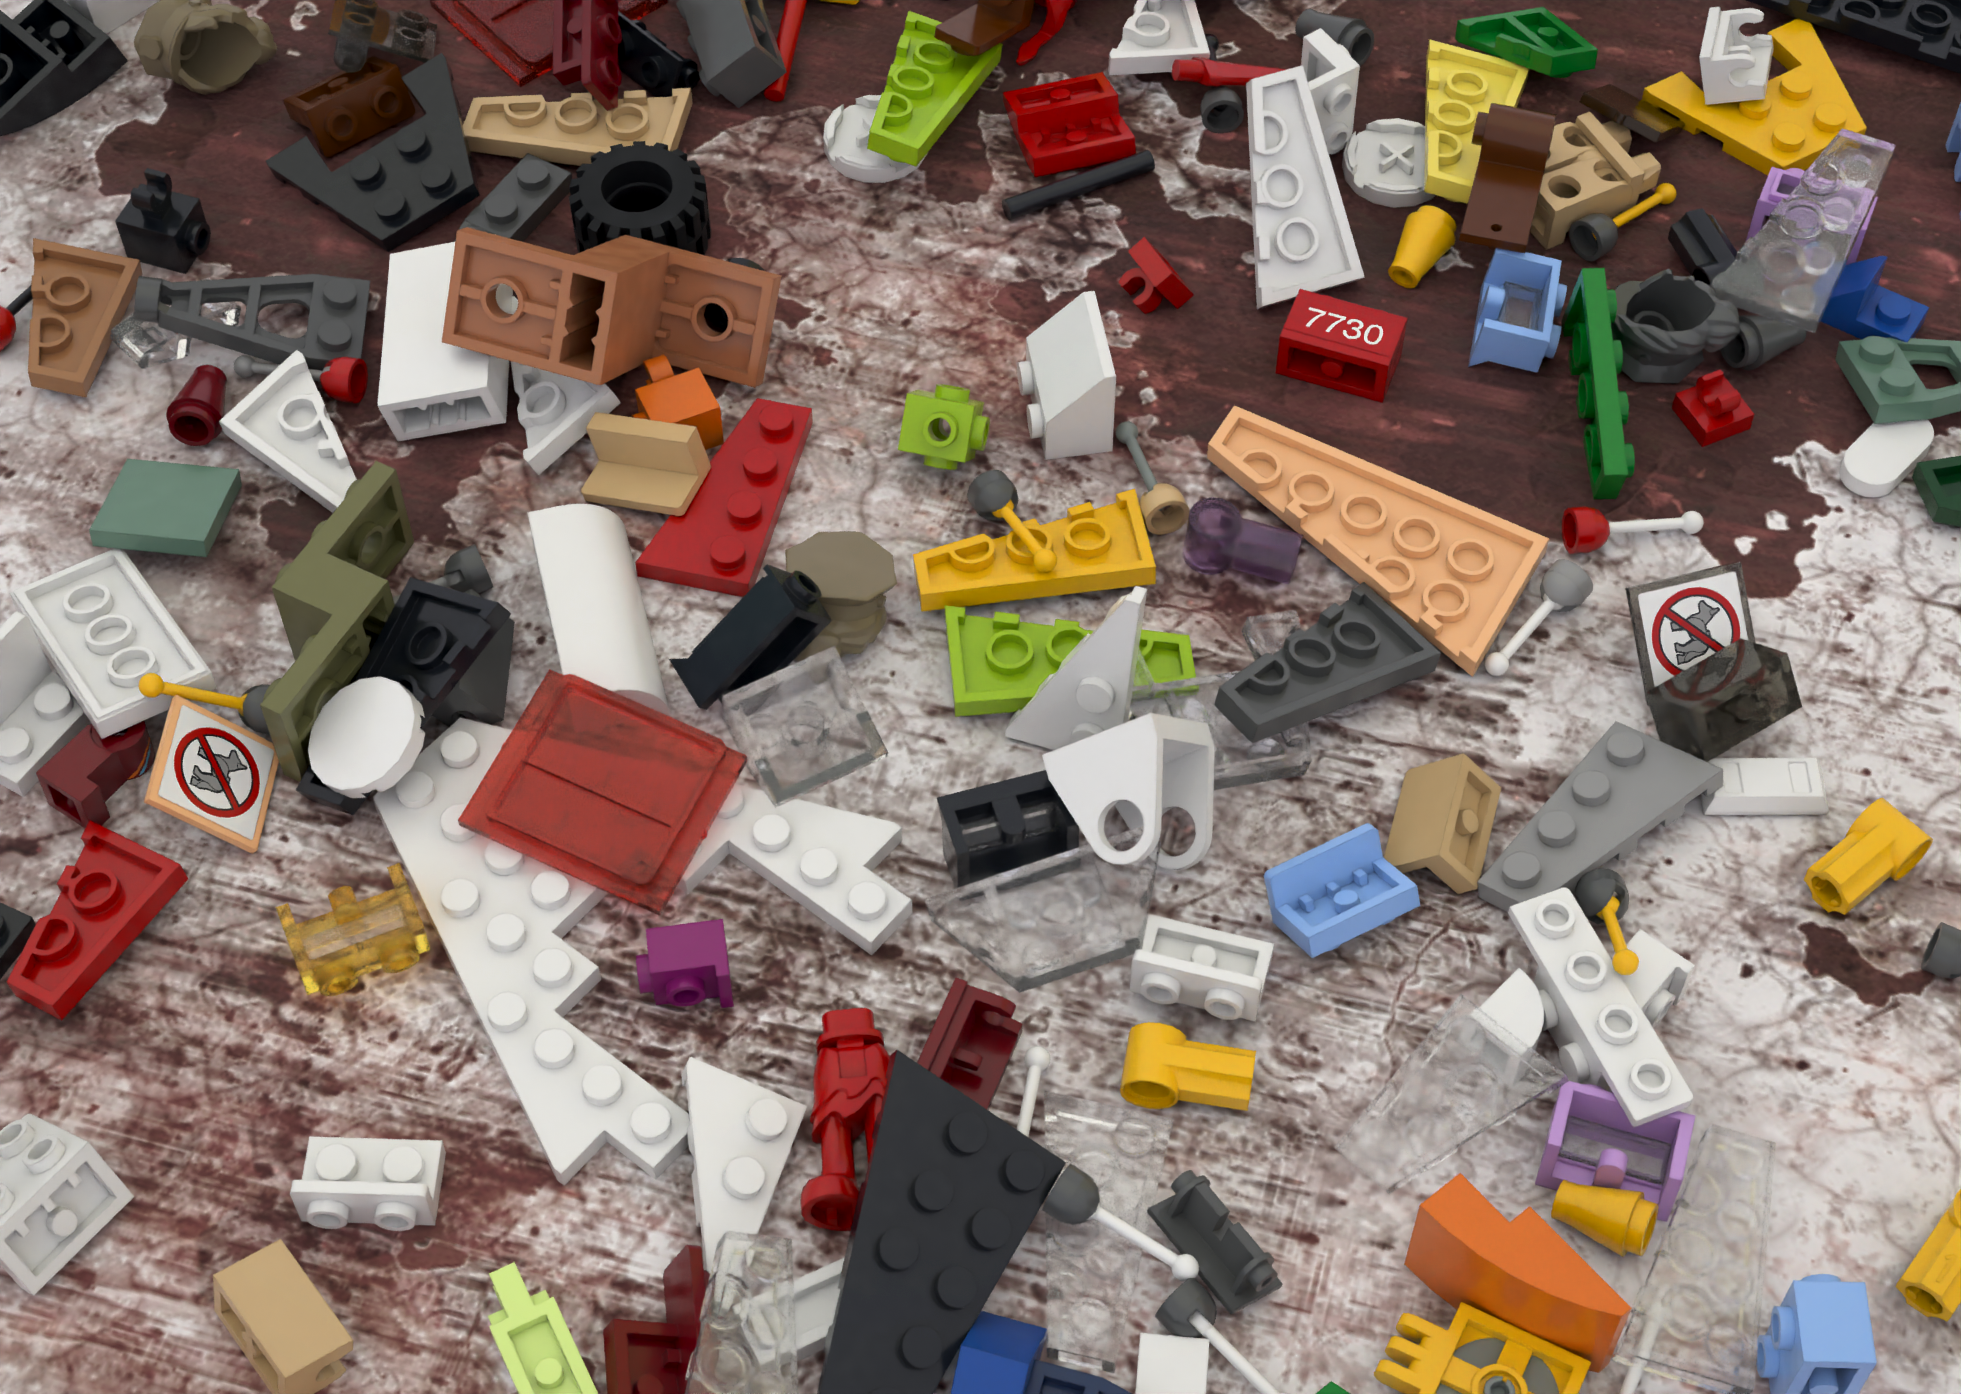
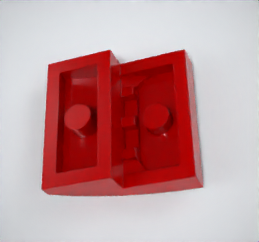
M1103 72L1003 92V102L1013 132L1034 177L1115 161L1136 154L1135 136L1120 116L1118 94Z

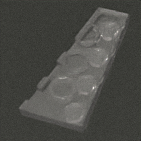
M1842 128L1801 176L1800 184L1787 199L1783 198L1773 209L1769 220L1754 238L1750 237L1740 248L1736 259L1724 273L1720 272L1709 285L1716 292V297L1720 300H1729L1737 308L1815 333L1893 159L1896 145Z
M1044 1090L1045 1149L1066 1162L1053 1187L1070 1164H1073L1094 1179L1100 1195L1099 1204L1102 1208L1145 1235H1148L1152 1218L1147 1213V1210L1154 1206L1174 1119ZM1045 1212L1047 1358L1115 1373L1144 1250L1094 1218L1081 1224L1071 1225L1060 1222Z

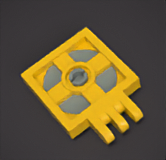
M1461 1302L1448 1330L1416 1315L1403 1313L1396 1325V1330L1402 1336L1419 1345L1402 1337L1392 1336L1385 1348V1353L1394 1361L1407 1366L1408 1369L1390 1360L1382 1359L1375 1369L1374 1376L1381 1383L1404 1394H1578L1591 1361Z

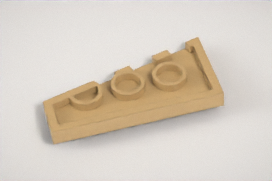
M691 88L672 89L671 97L647 98L646 90L624 91V99H618V107L608 111L597 100H593L590 92L571 93V97L561 102H546L542 95L478 97L472 100L463 123V130L469 144V149L473 152L524 158L529 153L547 162L581 166L582 164H591V156L597 152H610V146L621 143L623 147L632 146L633 141H645V145L654 146L658 142L668 145V151L676 150L693 104Z

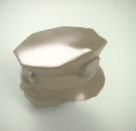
M160 0L147 9L134 39L135 49L146 74L172 79L175 83L184 85L190 91L203 95L221 93L229 87L242 82L247 71L251 70L254 65L268 62L277 52V45L267 23L256 17H248L247 12L242 8L230 4L212 5L211 0Z
M856 531L818 532L804 542L785 550L786 571L790 573L796 570L800 571L815 582L822 594L819 601L832 619L819 635L794 659L795 664L807 671V674L811 676L822 674L823 671H830L838 662V659L842 658L845 654H861L870 643L876 640L887 619L884 606L886 596L883 594L897 584L893 555L867 535Z

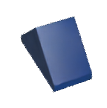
M981 1311L961 1344L951 1394H1025L1034 1360H1040L1048 1329Z

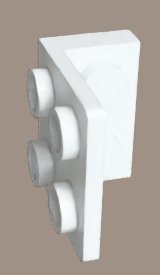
M16 611L0 626V784L24 797L39 781L36 772L81 730L90 725L91 722L62 678L51 671L29 618Z
M27 1114L22 1119L11 1122L0 1131V1265L21 1289L34 1296L134 1198V1195L89 1142L33 1114Z

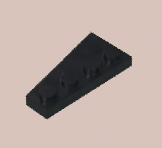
M410 577L354 682L359 679L380 676L399 682L414 695L423 707L425 718L420 715V729H422L510 617L511 613L499 602ZM309 764L296 788L297 792L311 801L351 815L356 813L371 793H361L365 797L354 799L337 793L322 783L311 769V764Z

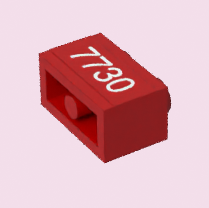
M1299 289L1280 334L1276 374L1383 403L1402 355L1408 318L1336 299L1328 295Z

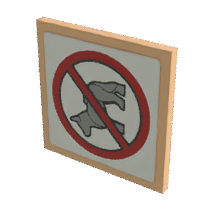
M176 695L170 703L144 803L253 854L258 850L279 763L272 742Z

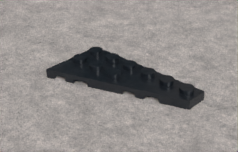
M899 1050L890 1055L885 1077L888 1079L881 1111L876 1116L872 1134L874 1142L865 1181L861 1183L838 1285V1289H840L833 1324L829 1326L823 1353H826L817 1394H933L1066 1164L1065 1161Z

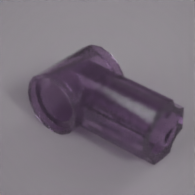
M1210 497L1199 500L1189 511L1182 555L1185 563L1192 570L1201 574L1213 575L1231 568L1290 584L1304 535L1242 518L1238 509L1231 502L1222 498Z

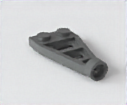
M320 274L170 282L161 278L139 276L135 294L134 318L135 321L158 323L160 328L279 365L298 350L303 354L308 369L323 371L325 364L334 358L345 356L362 359L370 281ZM237 301L247 306L244 323L240 326L226 325L201 316L202 306L205 303ZM272 304H301L309 310L307 332L300 338H287L268 332L258 323L259 312L264 307Z

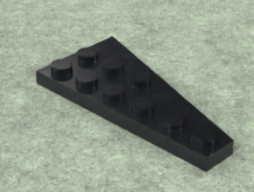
M1746 0L1961 74V0Z

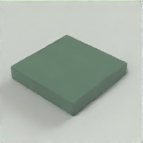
M127 459L89 529L92 545L106 548L207 557L242 486L239 469Z

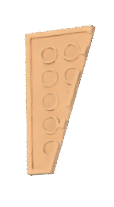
M1235 405L1208 443V460L1359 584L1365 582L1424 638L1472 677L1475 675L1547 550L1549 538Z

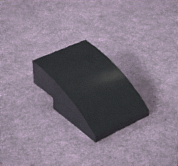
M33 0L13 20L0 10V136L17 132L61 112L85 97L128 62L106 33L64 0Z

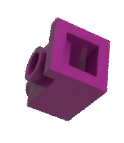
M723 919L646 929L648 954L636 955L640 994L653 992L656 1005L692 1006L704 999L719 997L721 1008L734 1007Z

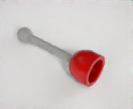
M248 355L239 356L234 362V370L241 377H250L254 373L270 375L279 366L255 362ZM345 356L338 357L327 362L323 371L309 369L313 380L319 381L323 391L332 399L341 402L359 403L365 395L368 383V370L363 359Z

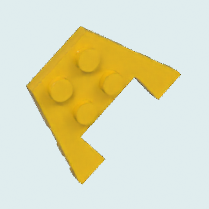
M1795 19L1767 33V35H1772L1774 49L1772 56L1788 72L1768 80L1765 99L1705 105L1704 92L1682 71L1644 88L1642 101L1652 104V106L1659 110L1662 108L1680 118V121L1685 123L1684 130L1693 135L1703 131L1723 142L1722 151L1767 176L1771 167L1783 170L1790 168L1806 170L1861 144L1867 129L1812 24L1801 19Z

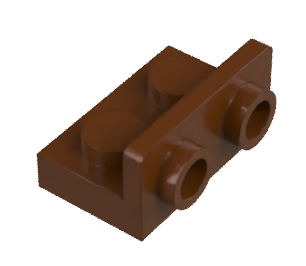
M371 56L283 99L290 119L310 128L320 153L326 157H331L415 114V107L401 78L402 75L398 66L375 56Z

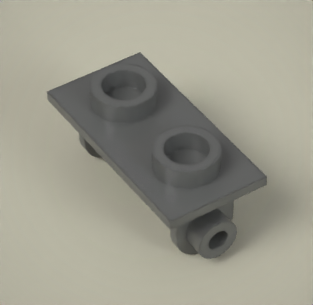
M1188 1170L1178 1176L1172 1183L1171 1189L1176 1194L1148 1208L1147 1213L1181 1254L1192 1255L1199 1264L1198 1275L1232 1315L1280 1289L1283 1283L1278 1279V1273L1272 1267L1274 1262L1273 1256L1269 1252L1264 1253L1239 1222L1233 1225L1228 1219L1230 1211L1209 1187L1210 1181L1204 1175L1197 1177L1192 1170Z

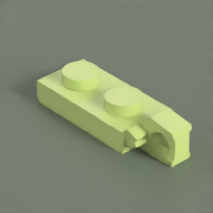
M515 1262L489 1273L494 1285L493 1289L502 1307V1310L488 1316L491 1324L489 1328L517 1393L598 1394L555 1298H549L546 1290L530 1296Z

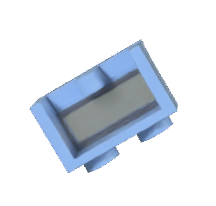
M1495 248L1481 286L1468 367L1490 361L1537 373L1544 357L1551 359L1554 357L1560 339L1561 326L1553 324V317L1558 318L1560 316L1567 292V285L1559 283L1562 260L1529 252L1520 253Z

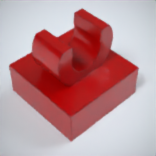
M1145 237L1128 250V253L1140 268L1128 270L1122 275L1118 283L1130 295L1134 294L1140 287L1145 286L1144 291L1133 300V303L1144 314L1154 311L1161 303L1163 296L1177 309L1194 296L1168 260Z
M1721 369L1699 377L1696 386L1676 393L1672 404L1673 411L1701 447L1750 429L1755 415L1741 398L1737 389L1735 390L1725 378Z

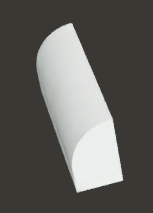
M567 504L527 512L575 734L669 715L670 710L623 521L611 510L592 504Z

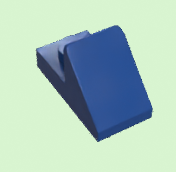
M1878 256L1825 270L1803 302L1800 313L1861 340L1869 336H1880L1908 342L1910 338H1914L1918 333L1930 307L1879 286L1887 256Z

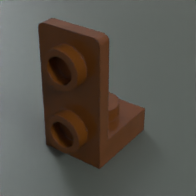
M978 0L977 4L937 25L934 37L949 44L952 50L959 54L978 56L1029 27L1035 0Z

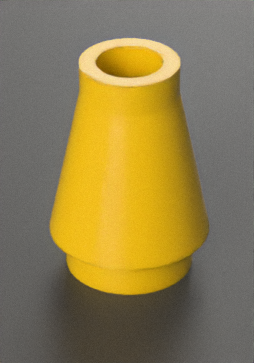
M1425 205L1421 206L1417 212L1407 216L1394 260L1388 269V274L1395 283L1405 288H1415L1421 278L1455 244L1454 233L1457 227L1454 219L1447 212L1435 206Z
M1563 1180L1555 1195L1551 1218L1570 1225L1622 1257L1627 1252L1643 1256L1655 1228L1659 1206L1656 1203L1644 1200V1192L1582 1185Z

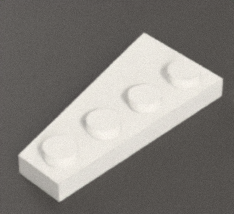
M1303 65L1251 79L1246 83L1256 302L1257 309L1295 299L1299 289L1316 293L1358 281L1364 278V273Z

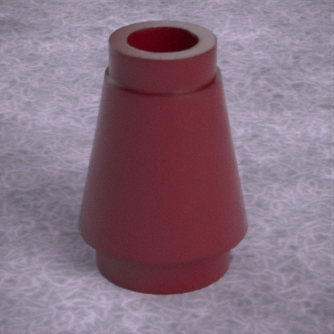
M212 365L197 367L167 408L166 417L169 423V430L178 441L190 446H203L222 432L219 421L224 417L227 377L221 369Z

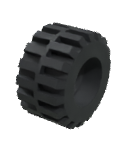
M633 141L632 146L623 147L621 143L610 146V152L603 153L599 151L591 156V164H582L576 171L577 178L571 180L569 187V202L578 253L623 235H629L705 255L708 249V239L711 238L706 182L704 175H701L698 164L694 160L688 161L686 153L679 149L668 151V145L658 142L654 146L645 145V141Z

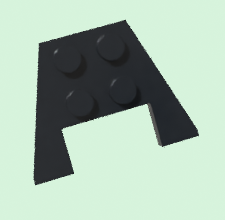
M442 53L401 77L407 90L425 113L424 116L403 127L395 134L356 156L353 160L333 172L329 170L307 136L265 161L276 179L284 184L288 182L300 190L302 195L314 204L323 205L335 213L340 221L387 252L392 251L480 196L469 144L461 121L462 113L459 100L455 95L452 70Z

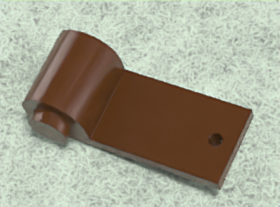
M1491 103L1489 113L1478 111L1472 144L1481 146V152L1459 241L1487 246L1491 250L1499 248L1520 253L1526 252L1557 114Z

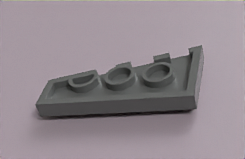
M1362 582L1351 591L1350 598L1342 605L1332 604L1320 613L1318 622L1308 630L1303 631L1299 628L1285 639L1283 648L1273 655L1265 653L1222 684L1218 689L1214 706L1253 744L1434 672L1441 653L1365 582Z

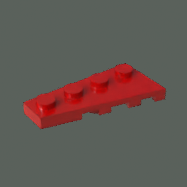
M757 398L710 461L711 469L685 514L682 516L670 515L635 562L637 576L744 597L755 585L813 424L812 408Z

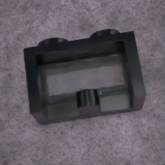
M1046 770L937 797L942 820L943 855L958 896L1078 865L1079 826L1049 781Z

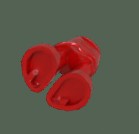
M867 1008L841 1009L826 1012L822 1015L823 1034L816 1041L818 1057L813 1076L814 1105L810 1122L813 1124L812 1141L816 1144L821 1143L822 1171L821 1176L808 1180L803 1187L800 1205L801 1215L806 1222L819 1228L833 1231H851L859 1196L853 1140L865 1130L867 1162L869 1164L874 1142L872 1134L876 1116L881 1111L888 1080L885 1077L890 1055L884 1048L883 1034L875 1029L873 1011Z

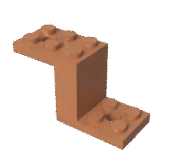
M466 227L457 230L442 343L596 385H602L642 365L643 361L664 354L670 365L687 370L699 367L702 374L756 388L763 383L782 275L629 235H623L583 252L570 255ZM500 284L510 286L517 295L518 307L514 314L504 312L497 304L496 290ZM709 303L721 306L728 316V326L723 333L713 331L705 321L704 312Z

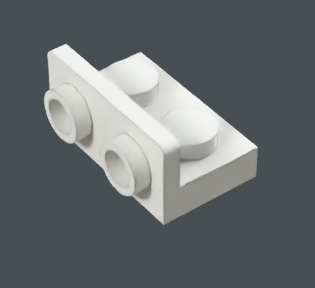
M309 1136L302 1180L292 1181L290 1196L301 1221L309 1222L320 1228L338 1229L346 1226L347 1223L376 1224L381 1228L392 1231L410 1230L415 1225L435 1226L446 1151L442 1140Z

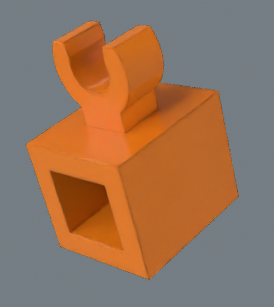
M664 354L643 361V366L650 379L646 380V386L635 389L638 413L631 415V417L696 426L705 450L722 445L724 437L720 406L699 367L674 376L671 365Z

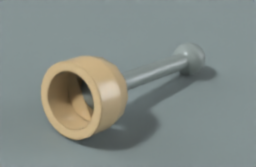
M1130 421L1120 423L1116 428V437L1121 443L1127 445L1148 489V492H1144L1141 496L1139 504L1147 529L1157 535H1165L1178 530L1187 522L1190 515L1189 507L1182 493L1172 485L1157 483L1137 441V426Z

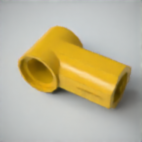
M1882 797L1870 804L1859 815L1841 842L1808 868L1804 881L1810 888L1812 899L1827 912L1836 911L1845 915L1889 877L1897 881L1909 873L1927 853L1933 839Z
M1147 1022L1137 1024L1131 1028L1128 1036L1120 1093L1126 1101L1148 1109L1169 1108L1180 1100L1248 1111L1256 1051L1188 1041L1186 1035L1179 1029L1162 1023Z
M1961 1189L1956 1193L1939 1222L1895 1286L1905 1297L1906 1303L1926 1317H1937L1944 1321H1948L1961 1303Z

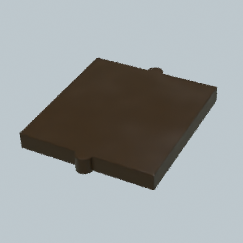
M1611 84L1584 92L1579 101L1583 105L1612 119L1615 123L1623 125L1656 143L1681 133L1685 125L1684 122L1657 109L1652 104L1642 101Z

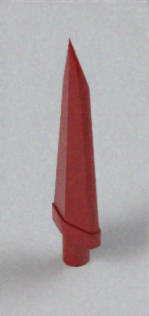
M1193 57L1192 60L1175 59L1172 65V78L1175 81L1197 82L1205 86L1246 85L1251 79L1287 69Z

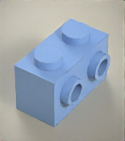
M1815 1274L1804 1277L1801 1280H1793L1781 1305L1773 1307L1770 1326L1766 1334L1759 1335L1756 1343L1757 1371L1761 1378L1769 1379L1770 1394H1859L1877 1364L1865 1282H1841L1839 1277L1830 1274Z

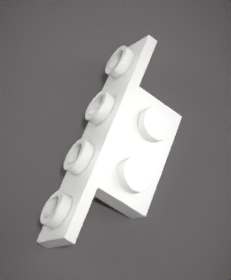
M1560 888L1510 906L1508 914L1538 964L1534 984L1540 993L1544 1007L1542 1030H1548L1557 1044L1560 1063L1569 1081L1597 1085L1608 1092H1612L1633 1128L1689 1107L1693 1099L1691 1090L1623 977L1614 970L1612 959L1568 888Z

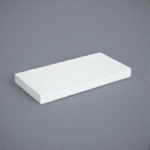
M114 548L10 592L15 609L29 618L41 648L101 739L169 710L174 696L160 694L157 697L149 698L140 692L138 687L139 680L147 673L158 674L164 682L207 691L217 689L213 674L123 549Z

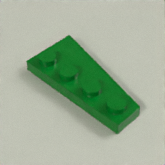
M1605 268L1581 269L1561 321L1564 337L1572 336V350H1569L1568 354L1571 375H1580L1576 397L1578 417L1590 419L1591 424L1585 427L1583 444L1593 499H1617L1626 478L1633 476L1635 467L1632 443H1624L1623 426L1627 424L1629 414L1628 396L1626 391L1618 390L1617 374L1621 373L1623 364L1622 344L1620 340H1613L1611 323H1614L1616 320L1617 298L1614 289H1607Z

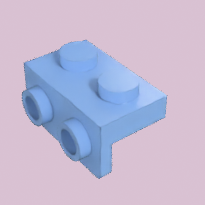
M1370 823L1361 825L1267 870L1264 874L1273 923L1311 958L1334 950L1341 944L1378 926L1385 925L1396 917L1421 906L1417 885L1383 858L1379 832Z

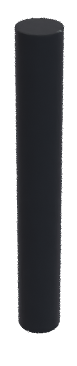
M1145 150L1003 199L1002 208L1006 218L1012 220L1153 171L1155 169V162L1151 152Z

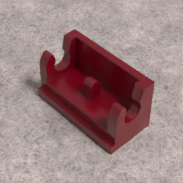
M955 978L917 1063L989 1110L1022 1034V1023L1011 1018L1016 1005L1002 996L970 986L968 981Z

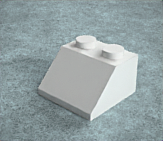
M1095 291L1081 293L1026 337V361L1017 362L1020 393L1022 396L1030 395L1032 404L1027 405V422L1031 439H1041L1045 460L1111 452L1113 449L1116 374Z

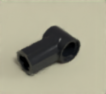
M1703 208L1686 212L1678 222L1671 225L1668 240L1687 268L1690 276H1694L1695 281L1708 284L1716 292L1717 298L1729 300L1734 306L1756 302L1761 299L1764 281L1757 260L1749 253L1738 254L1713 215L1707 214Z

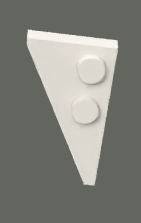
M1137 0L1133 16L1127 19L1123 27L1121 42L1117 49L1112 48L1109 54V75L1172 72V65L1175 59L1192 60L1193 57L1209 59L1210 51L1195 0Z
M514 296L512 297L511 314H514L518 307V300ZM511 361L514 390L520 397L517 407L518 419L525 428L528 448L523 450V457L538 475L587 433L586 427L595 412L609 414L621 403L605 383L596 385Z
M298 350L292 353L219 421L225 435L332 513L344 500L350 485L357 480L308 369L306 360Z
M689 1057L681 1077L682 1086H686L690 1118L687 1136L689 1150L694 1157L695 1168L691 1175L697 1227H701L704 1255L703 1268L709 1272L712 1282L709 1316L722 1321L732 1302L807 1106L693 1057Z

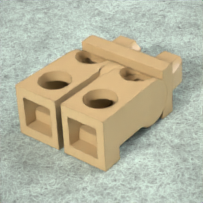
M1591 112L1577 116L1575 123L1566 122L1554 126L1530 231L1546 250L1564 243L1566 232L1570 230L1571 225L1577 220L1592 213H1602L1611 218L1618 214L1620 215L1636 205L1639 194L1656 186L1661 165L1650 152L1634 157L1629 156L1628 152L1632 141L1629 128L1614 121L1601 124Z

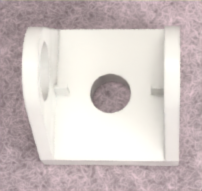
M1149 713L1042 755L1049 781L1093 850L1103 860L1112 864L1132 865L1148 857L1160 867L1181 870L1194 866L1207 853L1213 833L1214 743L1208 723ZM1114 805L1138 841L1133 848L1127 851H1118L1113 848L1104 833L1105 817ZM1180 807L1186 810L1193 818L1196 834L1194 842L1188 851L1173 857L1161 849L1158 841L1161 834L1162 815L1172 808Z

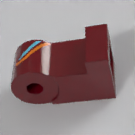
M145 721L101 739L91 723L43 765L36 774L50 806L83 828H86L89 820L102 826L110 818L105 802L127 780L138 778L151 768L155 759V751Z

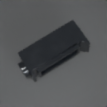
M767 564L763 568L767 575L762 577L693 649L689 658L669 659L699 708L707 710L719 699L729 717L737 719L832 621L819 601V598L822 596L821 591L811 578L797 570L790 573Z

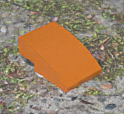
M1461 1173L1419 1205L1404 1265L1433 1292L1457 1310L1460 1303L1463 1302L1591 1361L1589 1371L1599 1373L1609 1364L1632 1308L1530 1206L1509 1222Z

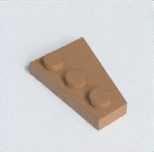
M33 238L34 275H32L31 281L33 308L32 319L30 320L28 374L31 386L87 397L136 290L138 277L143 275L140 260Z

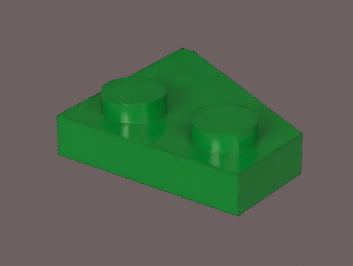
M1545 7L1457 21L1455 40L1459 43L1550 77L1566 78L1571 76L1573 72L1595 69L1598 49Z

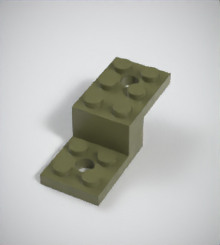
M375 461L361 479L355 480L350 485L342 503L328 520L322 521L316 526L308 544L292 563L283 566L272 586L296 661L282 678H278L270 684L260 707L283 774L298 782L301 781L310 764L308 745L312 726L323 706L340 689L352 684L356 679L395 606L389 582L386 578L414 544L397 471L378 461Z

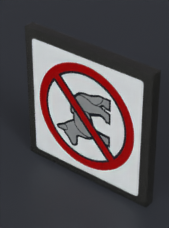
M1733 562L1625 588L1647 706L1667 703L1762 679L1741 562Z

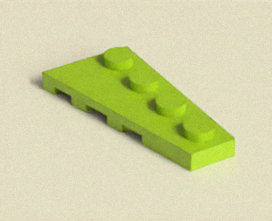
M945 605V626L955 717L1016 712L1018 709L1022 710L1035 696L1044 680L1050 674H1055L1066 656L1088 633L1091 635L1093 631L1079 627V622L1055 619L1054 626L1020 622V614L995 612L994 618L966 615V608ZM1141 629L1131 703L1196 698L1197 679L1190 636Z

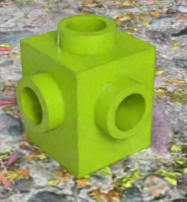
M936 384L935 393L922 390L907 393L898 450L925 455L924 465L957 470L958 462L965 463L975 458L976 450L984 451L990 418L982 416L984 402L969 399L970 390L967 388L945 384ZM943 420L949 423L951 427L950 434L944 430Z

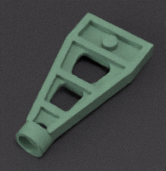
M1869 336L1862 340L1839 341L1835 360L1875 424L1927 420L1961 411V341L1910 338L1908 342H1904L1895 338ZM1911 365L1945 366L1957 384L1939 389H1927Z

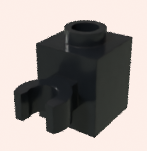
M147 168L144 172L147 185L140 184L138 188L132 189L131 199L115 220L128 258L138 259L145 264L186 274L198 255H202L208 248L211 237L210 226L206 222L199 198L172 192V181L169 174Z

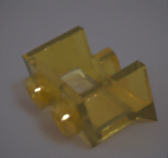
M400 863L387 867L393 886L392 890L357 902L352 887H339L328 895L332 911L304 922L295 924L288 903L275 907L307 995L318 991L324 996H335L345 993L358 983L357 977L380 968L386 973L405 971L419 961V954L430 950L424 925Z

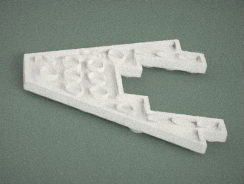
M461 717L418 755L412 768L393 787L381 793L377 792L373 796L376 810L547 1161L556 1179L564 1186L607 1142L655 1180L689 1146L687 1128L690 1124L689 1114L563 1018L601 981V976L597 965L562 940V938L641 861L688 895L730 853L870 955H873L913 913L912 900L872 872L902 841V827L895 822Z

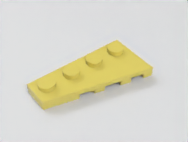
M1429 40L1426 55L1424 192L1443 197L1452 202L1468 204L1481 152V146L1472 144L1478 111L1489 113L1491 103L1517 107L1527 83L1529 68L1505 59Z

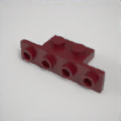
M554 0L553 75L563 86L581 80L583 86L607 111L617 108L618 86L622 82L621 71L618 66V44L622 40V33L618 23V2L621 0Z
M686 1245L664 1270L663 1283L667 1323L612 1319L603 1330L607 1394H715L713 1371L717 1362L718 1349L715 1336L709 1334L707 1314L712 1282L709 1272L703 1268L701 1246Z

